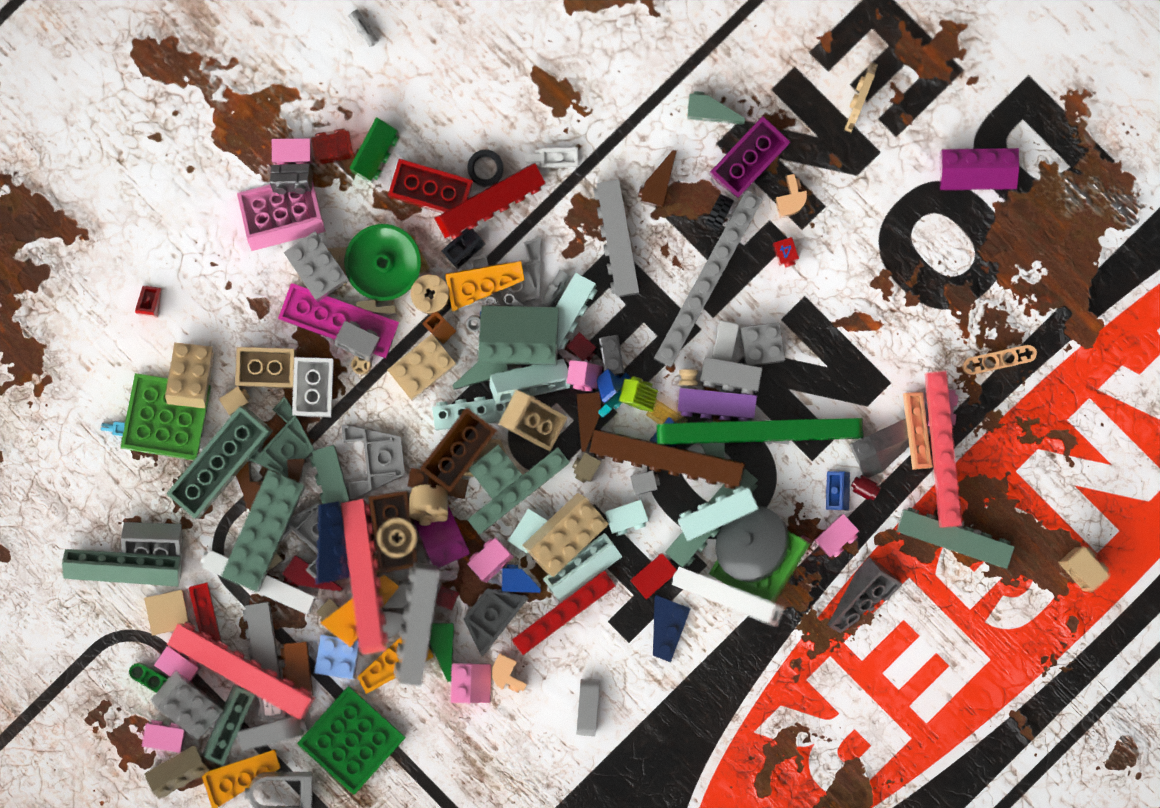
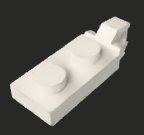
M578 147L540 148V150H535V154H526V164L535 163L538 168L579 167Z

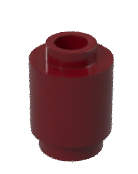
M860 475V477L856 476L851 484V487H853L852 492L873 501L881 488L877 486L876 482L863 475Z

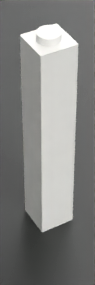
M209 550L208 553H204L201 559V563H203L201 568L221 576L229 558ZM267 574L259 592H257L305 614H309L316 599V596Z
M681 567L678 568L673 576L672 585L774 626H777L784 609Z

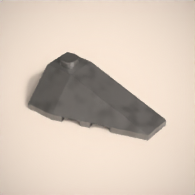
M906 418L849 445L865 477L870 478L883 472L909 447Z
M869 557L853 576L828 626L842 633L856 623L867 610L871 612L875 609L874 605L878 602L888 600L902 585L901 581L884 566Z

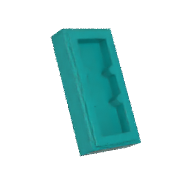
M622 387L598 411L600 416L604 417L613 407L617 409L623 403L619 401Z

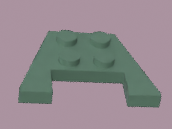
M283 397L272 410L287 424L261 452L257 450L249 460L288 477L287 460L307 458L315 449L297 416L292 415V407L287 398Z

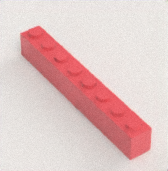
M930 372L925 374L939 528L961 526L947 372Z
M364 499L341 503L359 649L363 654L387 650L386 644L389 641L383 626L386 625V618L381 611L384 602L382 595H379L381 581L376 573V570H379L377 558H374L376 544L374 540L372 541L371 535L374 534L373 524L369 519V516H371L370 504L367 505Z
M188 622L177 624L167 645L298 719L305 718L315 697L311 696L309 690L295 687L293 681L284 678V680L279 678L278 673L271 669H263L261 667L262 664L253 659L249 661L244 658L245 654L237 650L233 652L228 649L226 643L222 641L216 642L211 639L212 636L210 634L196 631L194 625Z

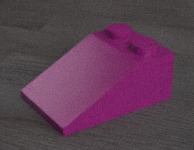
M449 505L446 521L431 522L430 525L423 526L419 524V521L413 519L431 563L437 566L438 569L471 554Z

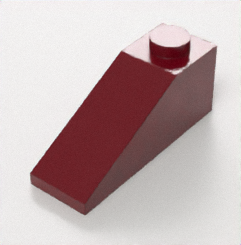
M297 555L293 557L282 573L285 576L284 580L292 586L297 584L342 592L344 589L334 581L315 585V579L306 571L310 564Z

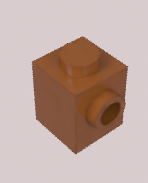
M438 312L432 313L422 323L443 345L456 332Z

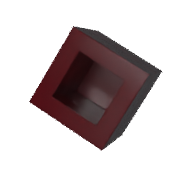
M580 332L566 346L582 362H585V360L589 362L597 354L594 352L596 347Z
M441 586L435 599V604L453 611L460 593Z

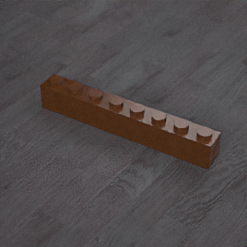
M600 429L594 430L589 451L594 453L596 458L605 459V456L613 458L612 461L617 463L629 461L631 466L642 468V465L650 466L649 470L661 472V469L667 470L668 474L674 476L685 474L687 479L698 481V478L706 479L705 483L717 485V482L724 483V487L736 489V486H741L746 463L674 446L658 445L656 442Z

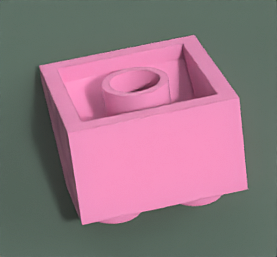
M452 663L451 703H490L491 664Z

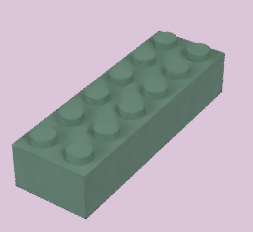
M245 405L239 406L166 494L194 519L201 518L274 430Z
M271 470L267 471L221 577L252 591L259 592L306 487L305 485Z

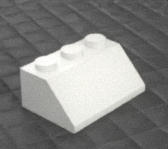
M294 357L292 415L331 418L333 359Z

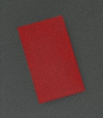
M661 553L630 581L647 599L673 577L677 570Z

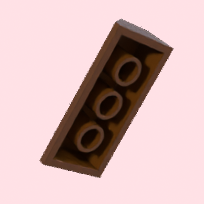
M466 407L419 469L451 492L497 430Z

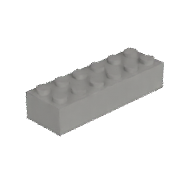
M414 563L413 568H409L408 579L411 584L410 587L407 586L405 594L408 604L403 607L402 617H404L405 623L400 626L399 636H401L402 642L398 643L397 646L399 662H395L394 674L400 684L422 686L439 578V569L435 565Z

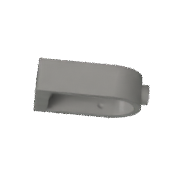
M292 717L238 731L237 734L241 750L244 751L304 735L303 731L307 730L305 719L300 720Z
M264 772L257 775L250 783V786L245 788V799L250 800L253 808H311V772ZM301 780L300 806H265L258 803L253 796L256 786L261 782Z

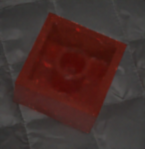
M345 129L334 130L333 134L328 135L326 132L317 133L315 137L311 138L315 161L318 165L355 158L352 136Z

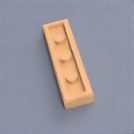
M923 392L904 393L903 399L912 470L932 468Z

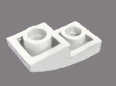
M719 321L711 358L731 362L739 326L738 323Z

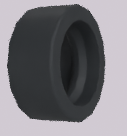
M488 149L479 150L474 153L467 165L471 180L483 187L493 186L498 183L504 172L503 161L500 156ZM482 157L493 159L497 165L496 174L490 179H481L475 173V163Z

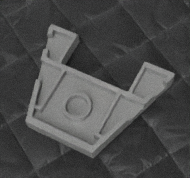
M540 237L524 242L529 262L522 264L525 280L493 293V296L502 306H512L504 302V295L508 292L513 293L515 298L521 303L540 298ZM485 254L469 259L473 268L489 266ZM507 296L506 300L510 302L513 300V297Z
M342 425L343 442L364 441L368 480L348 482L350 500L405 475L402 439L400 436Z
M317 503L291 518L282 541L293 531L318 554L317 540L319 530H317L318 505L320 504ZM318 557L306 569L314 579L317 577L316 560H318Z

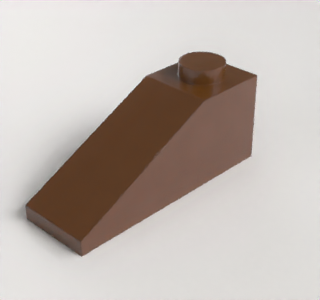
M676 150L671 151L647 179L644 187L640 186L638 197L641 198L640 203L663 208Z
M600 392L577 394L582 452H586L600 417L598 411L605 405L600 397Z
M411 468L407 487L414 488L420 485H430V488L437 489V486H441L420 469ZM460 479L451 492L447 490L448 496L465 499L469 480Z

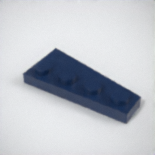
M339 501L318 505L317 530H319L317 540L318 560H316L317 577L315 578V585L350 578L345 532Z

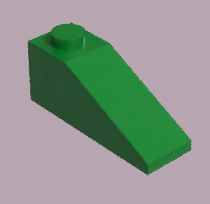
M432 623L429 642L447 682H451L454 623Z

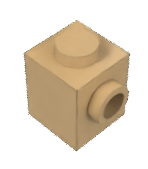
M237 386L219 398V401L227 413L232 416L239 406L245 405L247 407L250 404L248 400L250 396L245 388L241 390Z

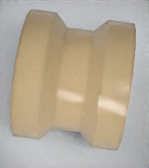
M355 356L351 362V367L356 374L365 375L371 369V362Z
M679 370L681 375L679 386H698V381L696 380L698 370Z

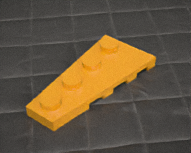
M521 260L445 274L452 312L525 280Z
M383 575L380 577L381 588H379V595H382L385 606L399 586ZM353 598L320 622V624L349 647L358 639Z
M401 637L357 677L366 694L396 678L394 665L395 662H399L397 646L398 643L402 642ZM429 646L426 661L434 657Z
M274 749L206 772L202 779L211 807L218 808L245 791V788L250 786V783L257 775L264 772H275L280 769L281 766L276 750Z

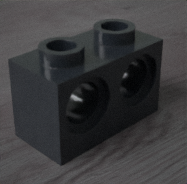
M466 228L462 235L456 237L441 250L457 269L486 245L473 229L468 230Z

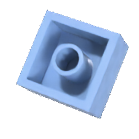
M322 634L320 636L314 673L354 679L359 653L358 640L349 647L338 637Z

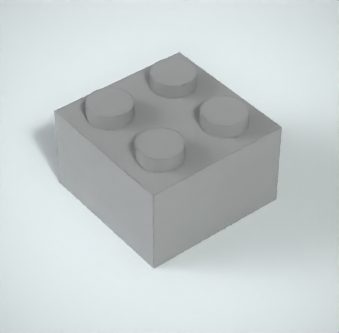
M779 322L740 329L745 365L758 366L785 361Z

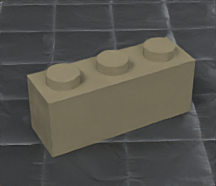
M193 745L147 771L144 775L153 794L158 799H161L178 788L186 786L192 780L202 777L210 770L200 750Z

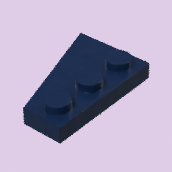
M655 595L653 656L668 662L672 661L691 608Z

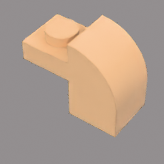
M795 174L787 175L786 177L789 195L776 197L775 199L779 218L798 213L806 202L807 191H798L801 189L799 178H795Z
M499 653L492 668V677L495 684L502 690L507 683L509 684L508 688L517 693L520 690L524 691L527 684L510 676L517 661Z

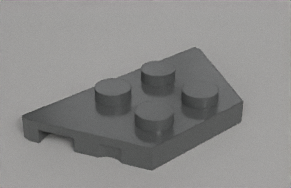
M486 589L464 617L465 624L482 657L528 600V597Z

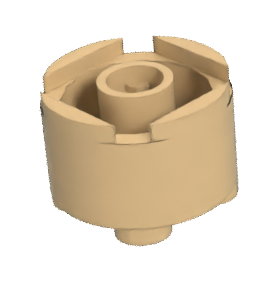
M424 275L418 278L412 285L411 299L415 307L422 313L430 315L435 312L440 313L449 303V289L445 281L437 275ZM427 291L435 292L433 299L425 297L428 294Z
M420 485L411 489V493H409L410 517L419 521V524L423 526L430 525L431 522L446 521L448 515L447 490L441 486H437V489L430 488V485Z
M399 518L390 519L385 522L377 535L378 545L381 550L388 556L397 558L410 554L415 549L418 539L414 526L410 522ZM397 532L403 537L402 540H399L398 544H396V540L392 539L393 536H396Z

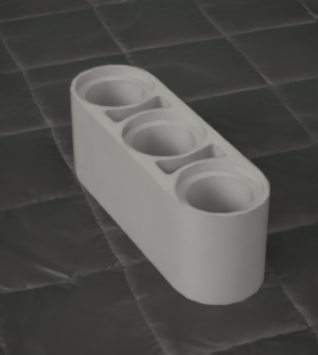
M581 679L576 735L596 736L600 681Z

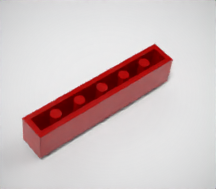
M534 163L438 215L434 219L444 238L452 237L454 239L462 235V230L465 228L471 230L478 226L477 222L481 219L487 221L494 217V212L499 210L501 213L509 209L510 203L515 201L517 204L525 200L526 194L531 193L533 195L541 191V186L546 183L537 165Z
M603 571L513 638L512 642L522 655L526 654L616 585L607 573Z

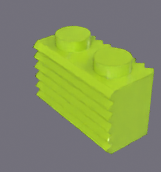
M631 377V380L624 379L619 401L639 410L653 412L655 400L657 399L656 396H658L657 393L659 391L652 387V383L645 382L641 378Z

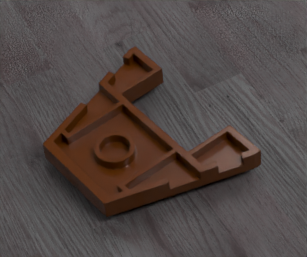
M306 458L287 460L289 479L298 483L301 482ZM247 462L236 477L250 511L263 481L252 482L251 462Z

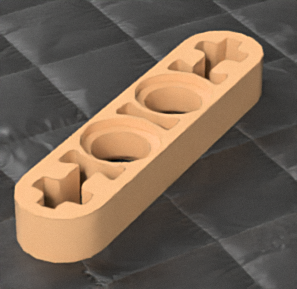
M1024 345L970 357L964 361L963 370L968 375H975L1029 363L1036 358L1037 351L1031 345ZM1025 349L1032 351L1030 359H1027V356L1020 357L1021 361L1018 362V355L1015 350H1019L1018 354L1024 353ZM1006 353L1013 354L1014 361L1012 363L1004 361ZM987 357L995 359L994 367L986 366L985 360ZM981 358V365L984 370H980L981 366L975 367L974 372L971 369H967L969 361L976 364L979 363L978 359Z

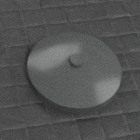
M757 506V510L722 525L717 535V560L727 574L740 581L755 582L767 578L780 567L788 551L789 533L786 524L778 514L763 506Z

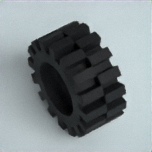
M720 193L705 224L719 231L734 200Z

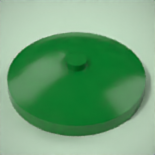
M376 224L361 230L350 241L344 258L345 272L351 285L363 296L378 301L393 300L406 294L418 279L421 271V254L416 242L406 231L389 224Z

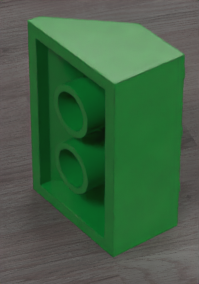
M376 117L350 166L351 172L372 184L374 180H378L382 173V170H380L382 164H386L391 156V153H389L391 147H395L400 139L398 130Z

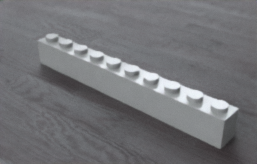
M748 190L745 191L654 360L669 368L672 367L763 200L759 196Z

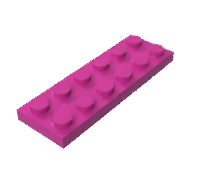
M293 283L289 287L278 317L279 320L334 340L344 321L356 322L360 325L361 329L365 331L369 329L378 334L377 336L380 337L379 343L373 354L383 358H387L399 325L397 321L329 296L317 302L309 289Z

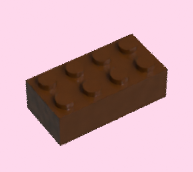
M408 491L369 496L380 573L413 568L414 563H419L416 547L407 556L397 558L385 554L377 541L379 529L390 519H404L413 525L412 518L409 515ZM397 532L396 536H393L392 539L396 540V544H398L399 540H402L403 537Z

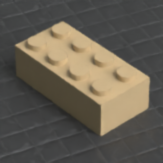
M577 493L522 546L546 573L554 577L609 524L586 497Z

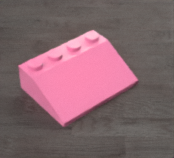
M313 180L311 191L303 194L286 192L285 194L273 193L271 185L237 193L245 233L251 251L304 238L314 231L317 234L326 232Z

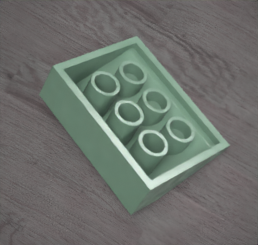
M482 306L478 362L480 364L557 365L559 307Z

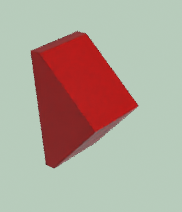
M142 286L135 313L141 316L158 318L161 288Z

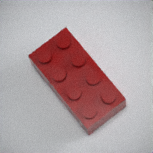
M399 159L388 196L398 201L444 213L469 199L473 180Z

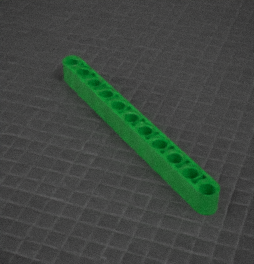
M863 418L670 423L656 425L658 445L864 438Z

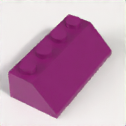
M762 116L710 171L709 175L723 188L739 198L790 144V141Z
M1019 148L942 149L939 152L940 190L1017 189Z

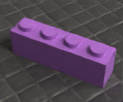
M680 388L677 412H681V416L692 417L693 414H700V418L711 419L713 415L719 416V420L731 421V417L738 418L739 422L750 421V419L755 417L757 396Z

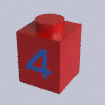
M792 237L773 243L779 266L784 265L785 268L796 265L795 261H798L799 257Z

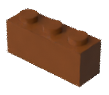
M308 641L283 644L284 648L280 649L281 659L285 660V667L282 668L283 679L287 678L295 683L294 686L299 689L302 687L309 690L311 696H313Z

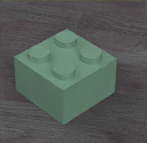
M499 445L469 468V471L492 499L523 476Z

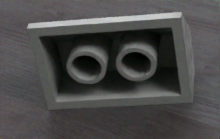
M124 522L121 535L122 553L178 556L181 558L182 566V524Z

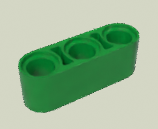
M135 663L129 669V675L133 680L155 693L169 679L143 663ZM137 666L143 669L141 677H137L134 673ZM153 676H157L160 679V684L157 687L151 684Z

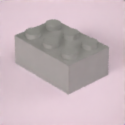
M316 231L283 252L317 302L349 281Z
M705 357L700 382L703 383L704 387L714 388L716 385L722 386L724 391L733 392L734 389L741 390V394L752 395L758 391L762 368Z
M177 671L172 674L150 700L157 710L197 740L223 712V709L214 699Z

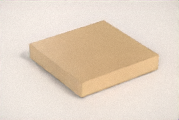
M183 590L144 598L152 636L174 631L177 624L189 623Z

